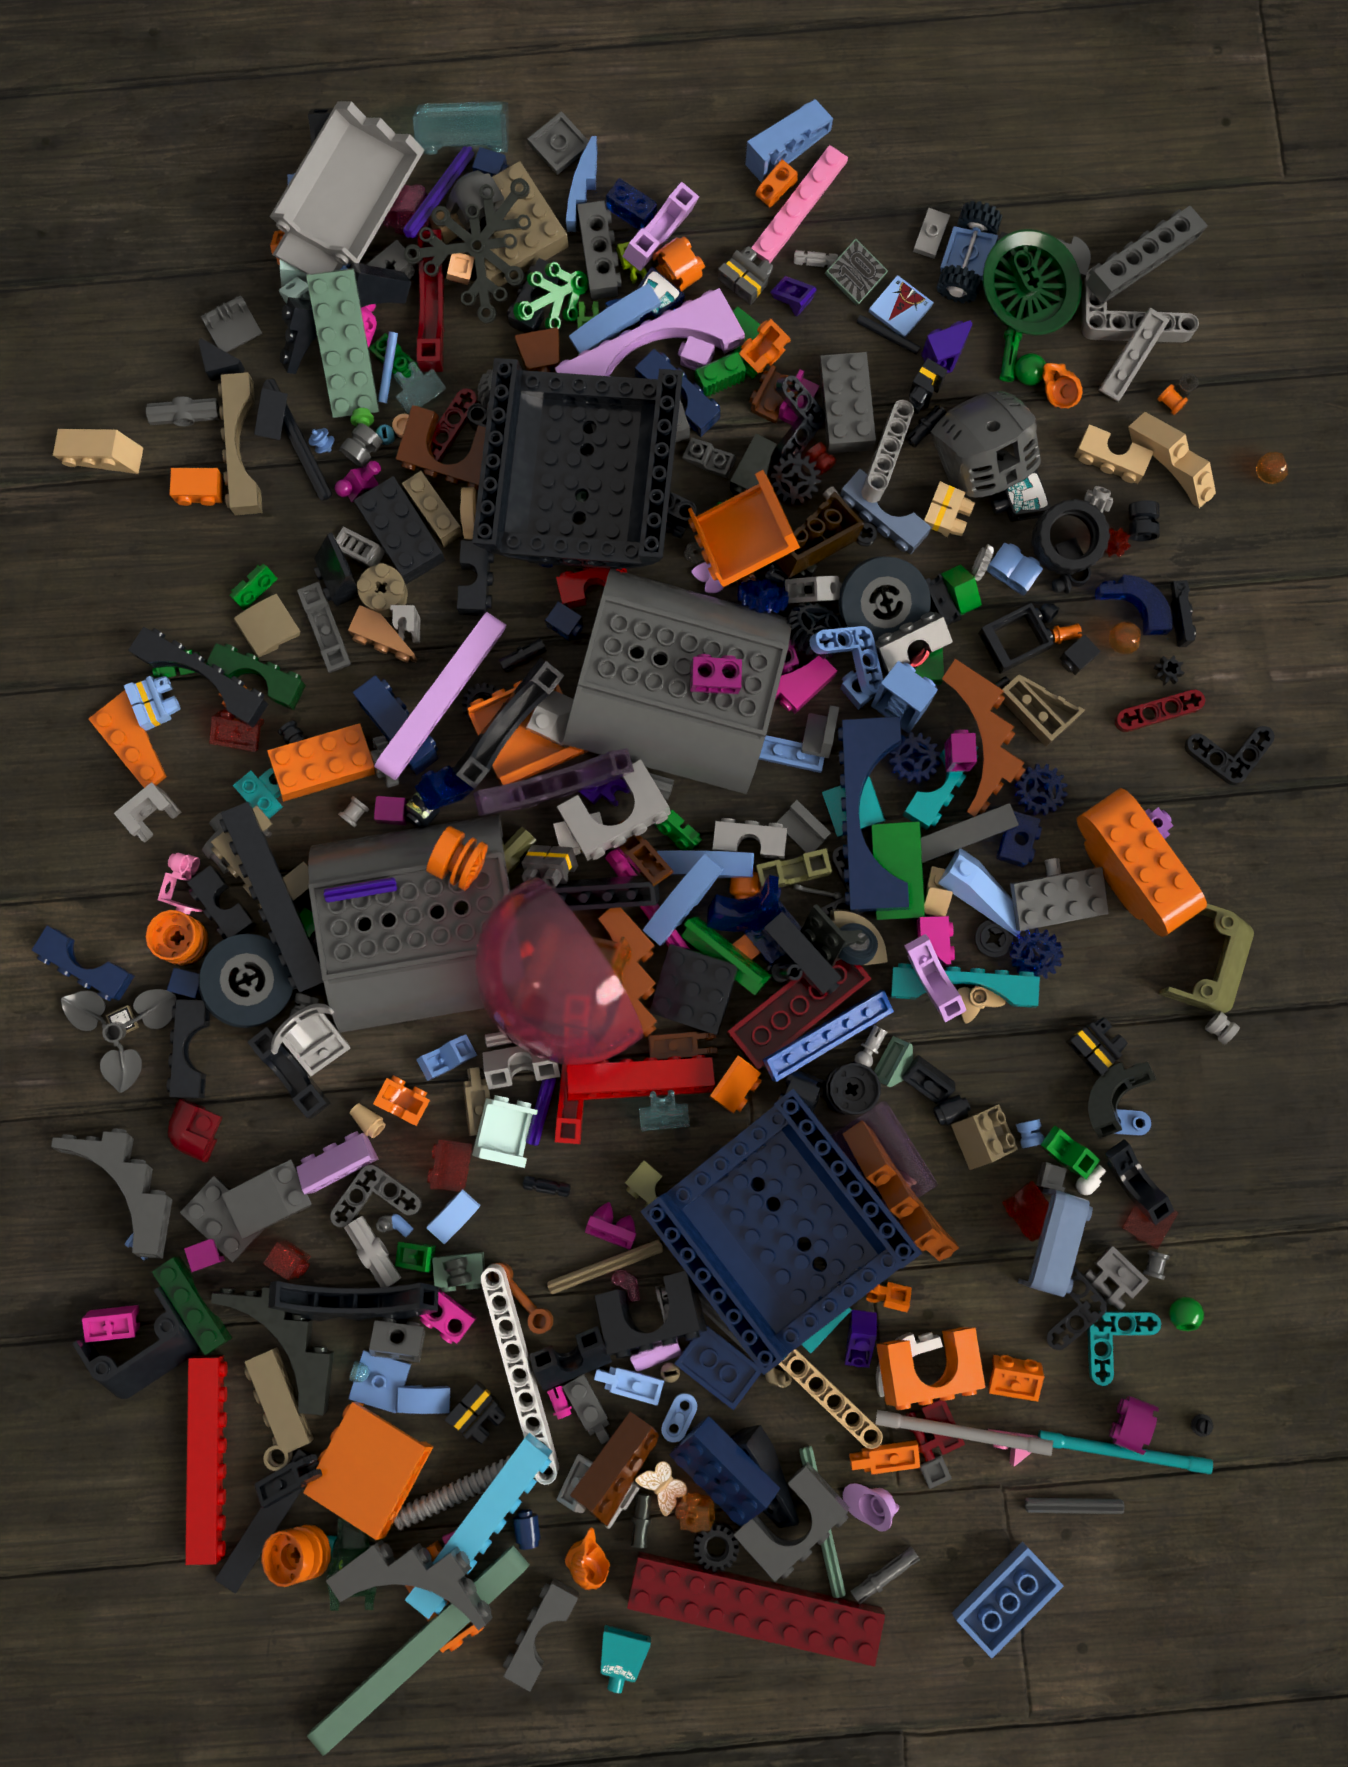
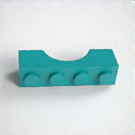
M943 749L939 758L945 766V750ZM964 771L946 772L944 785L936 791L927 793L917 791L902 816L912 822H920V827L925 830L930 825L935 827L942 816L938 813L942 805L947 807L954 797L951 794L954 786L960 787L966 777L963 774Z

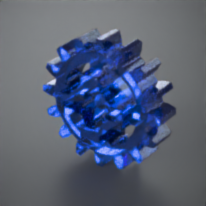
M766 579L742 582L739 585L737 594L738 601H742V605H748L749 609H756V612L764 613V611L770 613V611L776 613L779 610L784 611L789 600V592L784 591V587H778L777 583L772 584L770 580Z
M910 732L908 739L902 735V745L895 748L896 750L889 752V755L894 757L889 760V764H895L892 773L899 772V780L906 777L908 784H910L912 779H915L916 784H920L922 777L925 781H928L930 779L928 773L934 775L937 772L934 767H938L940 761L935 760V758H938L941 753L934 751L937 743L931 745L929 743L931 740L930 736L924 740L922 739V733L914 737L913 732ZM907 745V753L899 755L901 749ZM912 754L917 758L919 757L917 763H915L914 759H910ZM930 761L928 768L922 771V764ZM903 766H906L911 772L904 769Z
M1036 764L1033 771L1032 768L1028 767L1025 770L1026 774L1023 773L1020 777L1022 782L1019 781L1015 784L1017 788H1020L1015 793V796H1021L1022 798L1018 804L1025 803L1027 805L1025 808L1026 812L1032 808L1034 809V815L1042 811L1043 816H1046L1049 809L1054 813L1057 810L1056 805L1062 806L1064 804L1060 798L1067 796L1068 793L1062 790L1068 784L1061 783L1064 775L1057 776V768L1050 771L1049 764H1046L1043 769H1041L1039 764ZM1041 775L1047 776L1050 779L1042 778ZM1029 780L1030 791L1027 793L1026 785ZM1044 787V792L1039 793L1037 791L1038 788ZM1053 787H1056L1055 798H1053L1054 795L1052 794ZM1033 800L1041 802L1042 805L1033 802Z
M1035 928L1032 934L1029 930H1025V937L1017 935L1019 943L1012 942V948L1014 949L1010 951V957L1014 958L1011 960L1012 966H1017L1018 974L1019 972H1033L1035 977L1043 975L1047 979L1049 971L1053 974L1056 973L1054 966L1061 967L1062 965L1061 960L1058 959L1064 957L1063 951L1060 950L1062 949L1061 942H1056L1057 937L1055 934L1049 937V932L1046 929L1042 934L1039 933L1038 928ZM1033 948H1035V951L1038 952L1040 960H1038V957L1035 956V954H1033Z

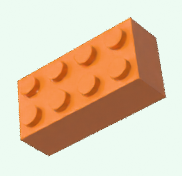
M360 723L267 750L283 802L375 774L374 763Z

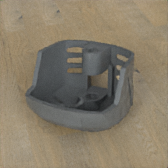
M1005 391L980 394L955 406L943 415L931 430L933 444L938 451L949 482L955 488L966 492L965 494L970 497H984L1001 492L1026 479L1041 464L1036 418L1021 400ZM1013 443L1015 457L1006 450L1000 449ZM1032 451V454L1025 459V457ZM1036 457V460L1028 468H1026L1027 465L1030 464ZM988 465L990 466V468L986 470L975 472L972 471V469L980 468ZM991 474V477L988 479L974 480V478ZM994 483L990 488L979 490L975 488Z

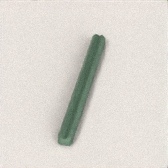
M811 1446L800 1448L802 1465L804 1466L809 1462L818 1472L813 1448ZM830 1529L828 1531L830 1536L821 1544L832 1596L833 1598H841L846 1595Z

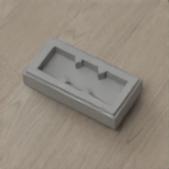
M928 208L913 252L935 259L950 217L949 214Z

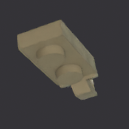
M479 1067L467 1069L468 1081L464 1082L463 1088L469 1136L477 1135L486 1098L490 1099L486 1079L480 1078Z

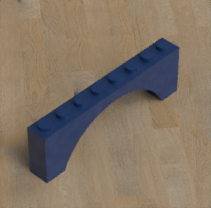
M900 717L842 720L843 727H838L839 741H843L844 750L839 751L840 765H844L845 774H840L841 788H845L846 797H841L842 812H846L847 821H842L843 835H847L848 844L843 845L844 859H848L849 868H844L845 883L849 882L850 892H845L846 906H850L851 912L909 910L908 883L890 874L873 857L864 841L859 819L861 796L869 775L889 752L902 745Z

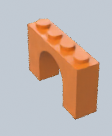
M960 1327L942 1331L946 1352V1368L941 1378L931 1385L924 1384L915 1372L909 1340L898 1339L876 1344L886 1405L896 1406V1410L911 1408L912 1403L918 1402V1405L932 1404L935 1398H940L941 1401L955 1399L954 1394L962 1393V1396L977 1394L976 1390L985 1388L976 1328Z

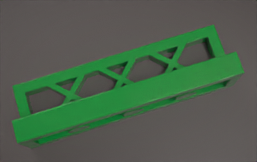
M699 917L690 918L684 924L687 929L681 937L701 953L731 962L738 968L735 980L754 995L760 992L771 977L768 972Z

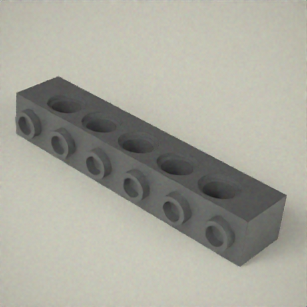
M1191 206L1182 211L1178 209L1170 216L1168 221L1162 220L1154 227L1153 231H1145L1138 238L1137 242H1129L1119 254L1114 252L1103 265L1100 263L1095 265L1090 270V277L1085 284L1104 304L1196 241L1208 225Z

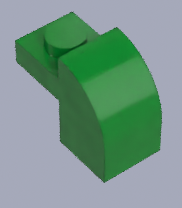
M1055 1125L1041 1143V1146L1049 1152L1053 1159L1084 1179L1089 1177L1100 1161L1087 1147L1075 1142Z

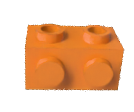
M171 468L170 496L177 504L189 506L191 503H201L202 505L212 506L215 503H222L223 475L218 468Z

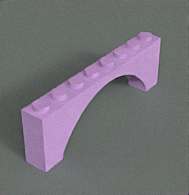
M718 288L714 291H706L698 299L684 302L681 307L673 311L667 310L660 317L654 320H647L634 330H626L613 340H605L598 347L592 350H585L572 360L562 361L555 367V373L610 376L615 367L628 354L642 345L667 338H688L689 335L715 345V347L722 349L725 354L743 345L745 333L722 291Z

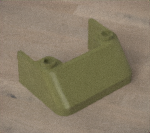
M1207 903V907L1198 914L1213 918L1215 929L1220 934L1226 935L1213 981L1209 979L1198 981L1193 988L1192 994L1167 987L1159 990V995L1216 1014L1221 1011L1226 1013L1233 1007L1254 931L1247 922L1234 912Z

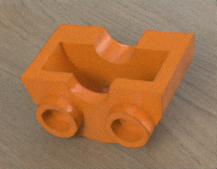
M772 319L764 321L758 327L757 331L759 334L754 340L751 338L747 339L741 346L742 351L739 353L757 373L763 372L767 364L769 366L773 365L785 352L783 347L791 341L790 337Z
M394 1075L391 1079L386 1078L373 1104L417 1126L430 1101L426 1098L427 1092L414 1086L413 1090L405 1087L406 1081Z

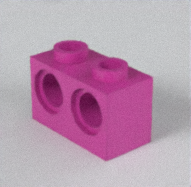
M439 1289L438 1304L442 1307V1315L440 1317H435L431 1313L420 1315L422 1317L420 1321L430 1329L433 1326L441 1332L440 1337L450 1344L455 1342L457 1344L477 1317ZM451 1319L461 1321V1331L455 1332L450 1328Z

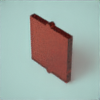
M1135 1205L1122 1228L1136 1236L1138 1241H1144L1158 1249L1178 1212L1174 1211L1155 1226Z

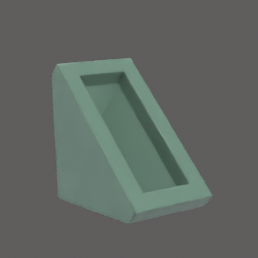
M895 1036L892 1037L874 1070L881 1084L892 1087L904 1081L902 1076L913 1062V1045Z

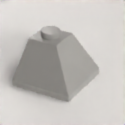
M553 690L535 708L526 730L564 748L570 747L563 745L574 699Z

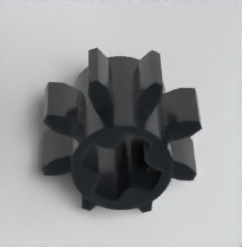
M1174 655L1168 660L1163 656L1160 659L1161 664H1156L1153 667L1155 670H1158L1155 679L1159 678L1163 681V685H1166L1169 681L1172 684H1176L1178 682L1177 677H1182L1185 673L1181 671L1183 662L1175 660ZM1171 668L1172 672H1167L1165 669Z

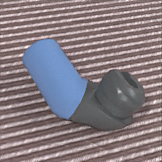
M398 1214L383 1215L376 1223V1228L379 1232L397 1229L405 1238L414 1229Z

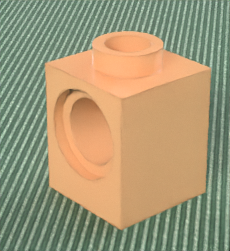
M463 253L451 254L446 279L468 285L475 257Z

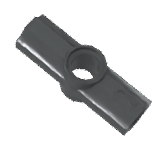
M189 397L173 398L172 402L150 403L146 407V415L150 425L174 423L177 426L187 427L197 421L219 420L220 417L217 398L193 400Z

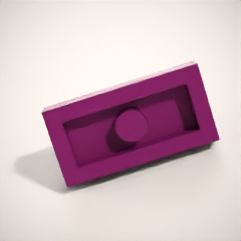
M610 1202L603 1204L594 1212L593 1216H590L585 1233L630 1250L636 1236L635 1224L631 1215L623 1217L616 1225H613Z

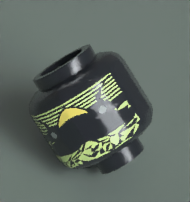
M417 792L405 805L406 814L404 816L416 827H426L440 812L439 806L436 804L439 800L430 792L426 794Z

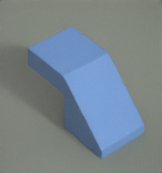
M465 1034L416 1060L427 1081L467 1062L477 1056Z

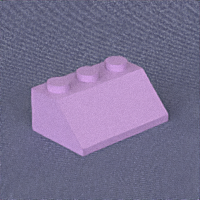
M356 1131L345 1137L346 1142L338 1146L335 1142L323 1148V1154L317 1157L311 1154L301 1160L302 1164L296 1167L303 1193H315L378 1160L368 1136L364 1133L359 1134Z

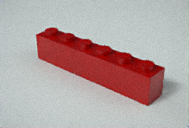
M695 1055L690 1059L672 1056L667 1058V1060H658L651 1057L635 1062L633 1059H622L617 1063L599 1060L595 1064H585V1062L577 1061L566 1066L567 1101L712 1093L715 1086L712 1057L706 1058L705 1055Z

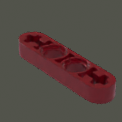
M465 388L456 394L436 425L431 444L436 447L433 455L439 463L468 421V408L478 403L476 394L471 389ZM470 396L471 403L466 402L463 406L462 398L467 399ZM452 414H458L461 417L460 422L457 424L449 423L448 419ZM439 433H446L449 436L445 443L436 441Z
M1190 690L1127 708L1115 717V726L1122 732H1129L1195 713L1204 706L1205 696L1199 690ZM1191 696L1193 699H1198V703L1195 706L1191 703L1183 707V703L1187 702ZM1167 702L1175 703L1177 706L1176 713H1168L1165 709V704ZM1145 708H1150L1154 711L1155 717L1153 720L1144 718L1143 710ZM1135 711H1137V719L1131 721L1129 726L1121 722L1124 715L1126 718H1132L1136 715Z

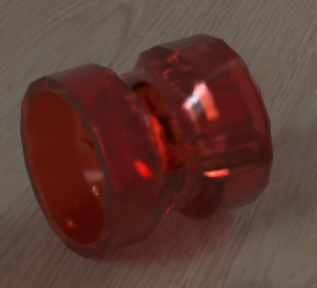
M823 442L816 444L805 454V457L810 455V463L817 461L815 469H821V473L818 475L827 472L837 461L832 454H828L827 447Z

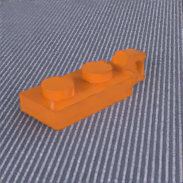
M916 1440L880 1445L874 1449L863 1448L862 1452L849 1454L852 1470L864 1469V1472H871V1475L920 1467L919 1449Z

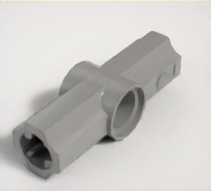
M363 1216L344 1227L357 1248L356 1252L361 1262L367 1269H370L381 1288L389 1287L401 1279V1276L388 1257L389 1252L379 1237L375 1236Z

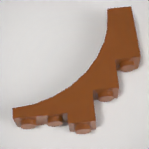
M955 659L942 680L955 689L969 706L977 721L983 743L984 762L982 778L977 794L967 811L976 817L978 813H985L991 804L987 800L992 793L997 795L1004 785L1001 782L1003 778L1010 783L1013 779L1018 781L1026 769L1022 767L1025 763L1024 761L1001 747L1003 743L1008 745L1016 734L1012 731L1015 726L991 711L993 707L998 709L1004 701L1005 697L1002 696L1004 690Z
M621 907L610 908L598 918L610 935L618 952L622 969V993L613 1025L603 1041L590 1054L595 1061L608 1060L614 1054L613 1048L618 1044L622 1047L632 1038L631 1032H634L639 1038L642 1035L647 1038L657 1029L654 1026L657 1020L639 1001L641 998L644 1000L648 999L655 992L653 987L656 986V983L638 964L640 961L645 963L654 955L652 950L655 948V945Z
M861 1120L844 1132L843 1136L865 1177L878 1188L888 1209L901 1220L908 1235L917 1247L922 1251L927 1250L939 1262L949 1258L954 1251L959 1249L956 1241L942 1228L912 1191L888 1156L873 1129Z

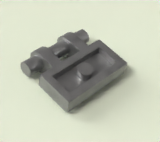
M1110 1246L1095 1262L1101 1269L1097 1275L1091 1269H1088L1083 1274L1095 1289L1106 1297L1105 1301L1109 1305H1114L1119 1311L1126 1305L1120 1297L1126 1293L1133 1299L1149 1281L1114 1246ZM1108 1277L1117 1285L1113 1291L1104 1283Z

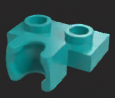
M272 768L263 773L259 779L252 771H249L233 785L240 795L251 804L252 808L258 805L269 819L283 808L276 799L281 794L278 784H272L275 778Z

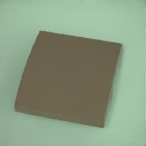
M277 594L258 602L234 618V622L258 658L277 650L280 644L300 636L301 632Z

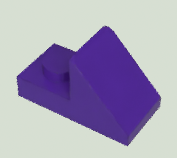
M785 276L774 287L771 294L774 299L789 304L794 315L797 317L811 302L816 288L815 286Z

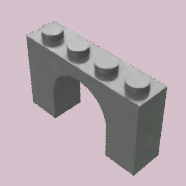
M809 1462L802 1466L788 1482V1485L805 1502L811 1512L812 1527L806 1535L796 1540L781 1539L773 1534L758 1516H755L742 1527H738L734 1533L735 1538L775 1582L780 1577L783 1580L787 1578L794 1570L792 1565L798 1560L801 1562L806 1560L812 1553L810 1549L816 1543L821 1545L830 1536L828 1531L832 1527L836 1526L839 1528L848 1519L846 1514L849 1511V1506Z

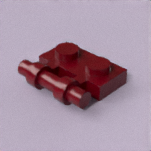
M939 1398L933 1401L932 1404L921 1407L924 1417L921 1419L956 1425L945 1400L941 1401ZM914 1411L905 1414V1416L917 1418ZM909 1430L914 1433L918 1442L919 1453H923L926 1461L935 1458L932 1449L937 1446L941 1454L944 1455L965 1445L963 1439L933 1434L934 1438L927 1440L924 1432Z

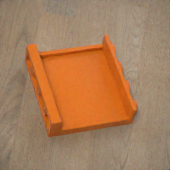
M764 470L755 474L759 484L696 516L691 508L688 509L691 516L688 522L693 532L698 533L695 535V539L699 547H704L705 549L701 552L707 565L711 564L708 570L713 580L718 579L722 587L800 548Z
M521 681L513 685L514 688L505 691V689H501L491 694L492 698L484 701L483 698H480L470 703L471 707L467 708V713L478 736ZM558 684L554 690L563 694ZM533 710L506 742L494 761L492 768L501 788L504 789L588 751L571 746L564 748L526 730L534 712Z
M352 1402L343 1411V1420L340 1425L333 1430L328 1448L323 1450L318 1458L319 1464L316 1469H321L322 1476L313 1482L306 1483L307 1486L303 1493L375 1540L383 1539L388 1534L434 1446L427 1442L416 1440L363 1407V1403Z

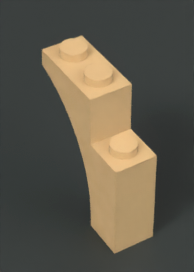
M1146 412L1128 426L1132 442L1154 451L1152 456L1159 460L1174 475L1186 491L1193 505L1200 508L1212 499L1216 491L1210 462L1189 451L1185 433Z

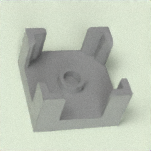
M151 782L114 814L131 835H137L143 842H146L153 836V833L143 822L145 818L158 808L160 811L165 810L174 819L181 813V810L165 791Z

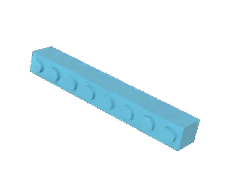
M528 1433L435 1558L433 1564L458 1547L460 1551H464L467 1554L470 1566L473 1569L477 1563L474 1557L478 1552L484 1554L492 1541L488 1538L493 1532L498 1534L507 1523L503 1518L508 1511L512 1514L516 1511L522 1502L518 1498L523 1491L528 1494L537 1481L533 1479L538 1471L542 1474L552 1462L549 1456L553 1451L531 1433ZM414 1587L405 1599L406 1602L427 1619L434 1612L438 1615L447 1604V1601L441 1596L418 1587Z

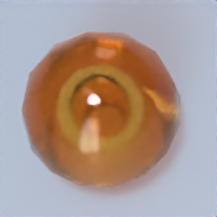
M1268 452L1257 462V475L1267 484H1277L1283 481L1289 474L1286 460L1282 453Z
M1122 622L1111 629L1109 642L1110 646L1117 653L1129 654L1139 648L1141 631L1134 623Z

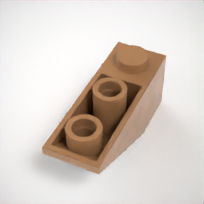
M359 605L348 629L353 637L352 640L362 645L366 643L374 645L375 650L387 654V652L396 654L395 657L403 662L408 663L410 660L416 663L417 658L382 614Z

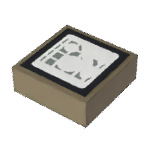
M127 1005L106 1015L109 1023L117 1021L124 1024L135 1018L131 1007ZM135 1022L126 1027V1034L139 1028L138 1023Z

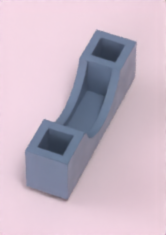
M859 469L842 488L841 498L850 508L857 510L865 522L874 524L882 536L891 538L899 550L902 552L907 551L911 555L928 536L931 526L915 513L903 517H895L885 513L877 502L871 503L866 501L862 497L861 491L867 474Z

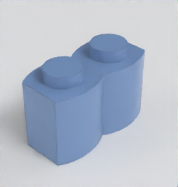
M1004 543L988 565L987 571L998 580L1005 582L1017 593L1025 595L1043 568L1035 558L1023 556L1020 553L1021 550L1016 545Z

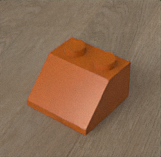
M737 1056L710 1095V1098L731 1113H734L736 1110L741 1112L748 1102L745 1096L749 1090L754 1092L762 1080L758 1078L761 1072L743 1058Z

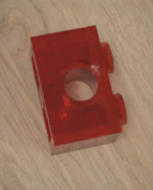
M286 1240L276 1243L263 1264L286 1280H290L305 1274L310 1266L308 1260L311 1256Z

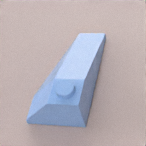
M963 849L956 850L938 884L953 892L955 896L1016 937L1019 936L1021 931L1016 930L1012 898L978 859Z

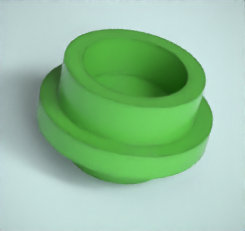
M367 408L355 409L350 418L354 426H357L358 423H363L369 427L374 422V416Z

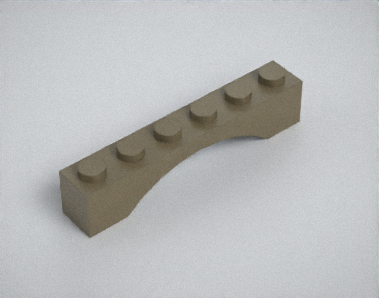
M249 372L221 375V384H218V392L223 401L219 411L221 419L224 420L221 436L226 445V449L222 450L223 461L227 464V472H224V481L229 490V494L225 495L227 508L232 510L234 515L263 513L261 490L257 483L247 474L240 453L242 426L248 412L255 404L254 382Z

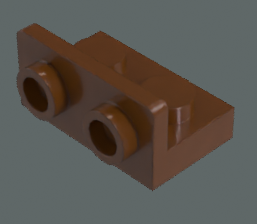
M771 365L769 371L765 370L759 381L761 386L758 391H753L749 402L752 403V413L776 424L780 406L784 401L776 390V381L782 374L776 372V366Z

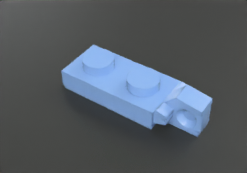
M610 1366L609 1371L597 1368L594 1375V1380L606 1383L604 1389L610 1390L611 1393L658 1406L664 1384L662 1379Z

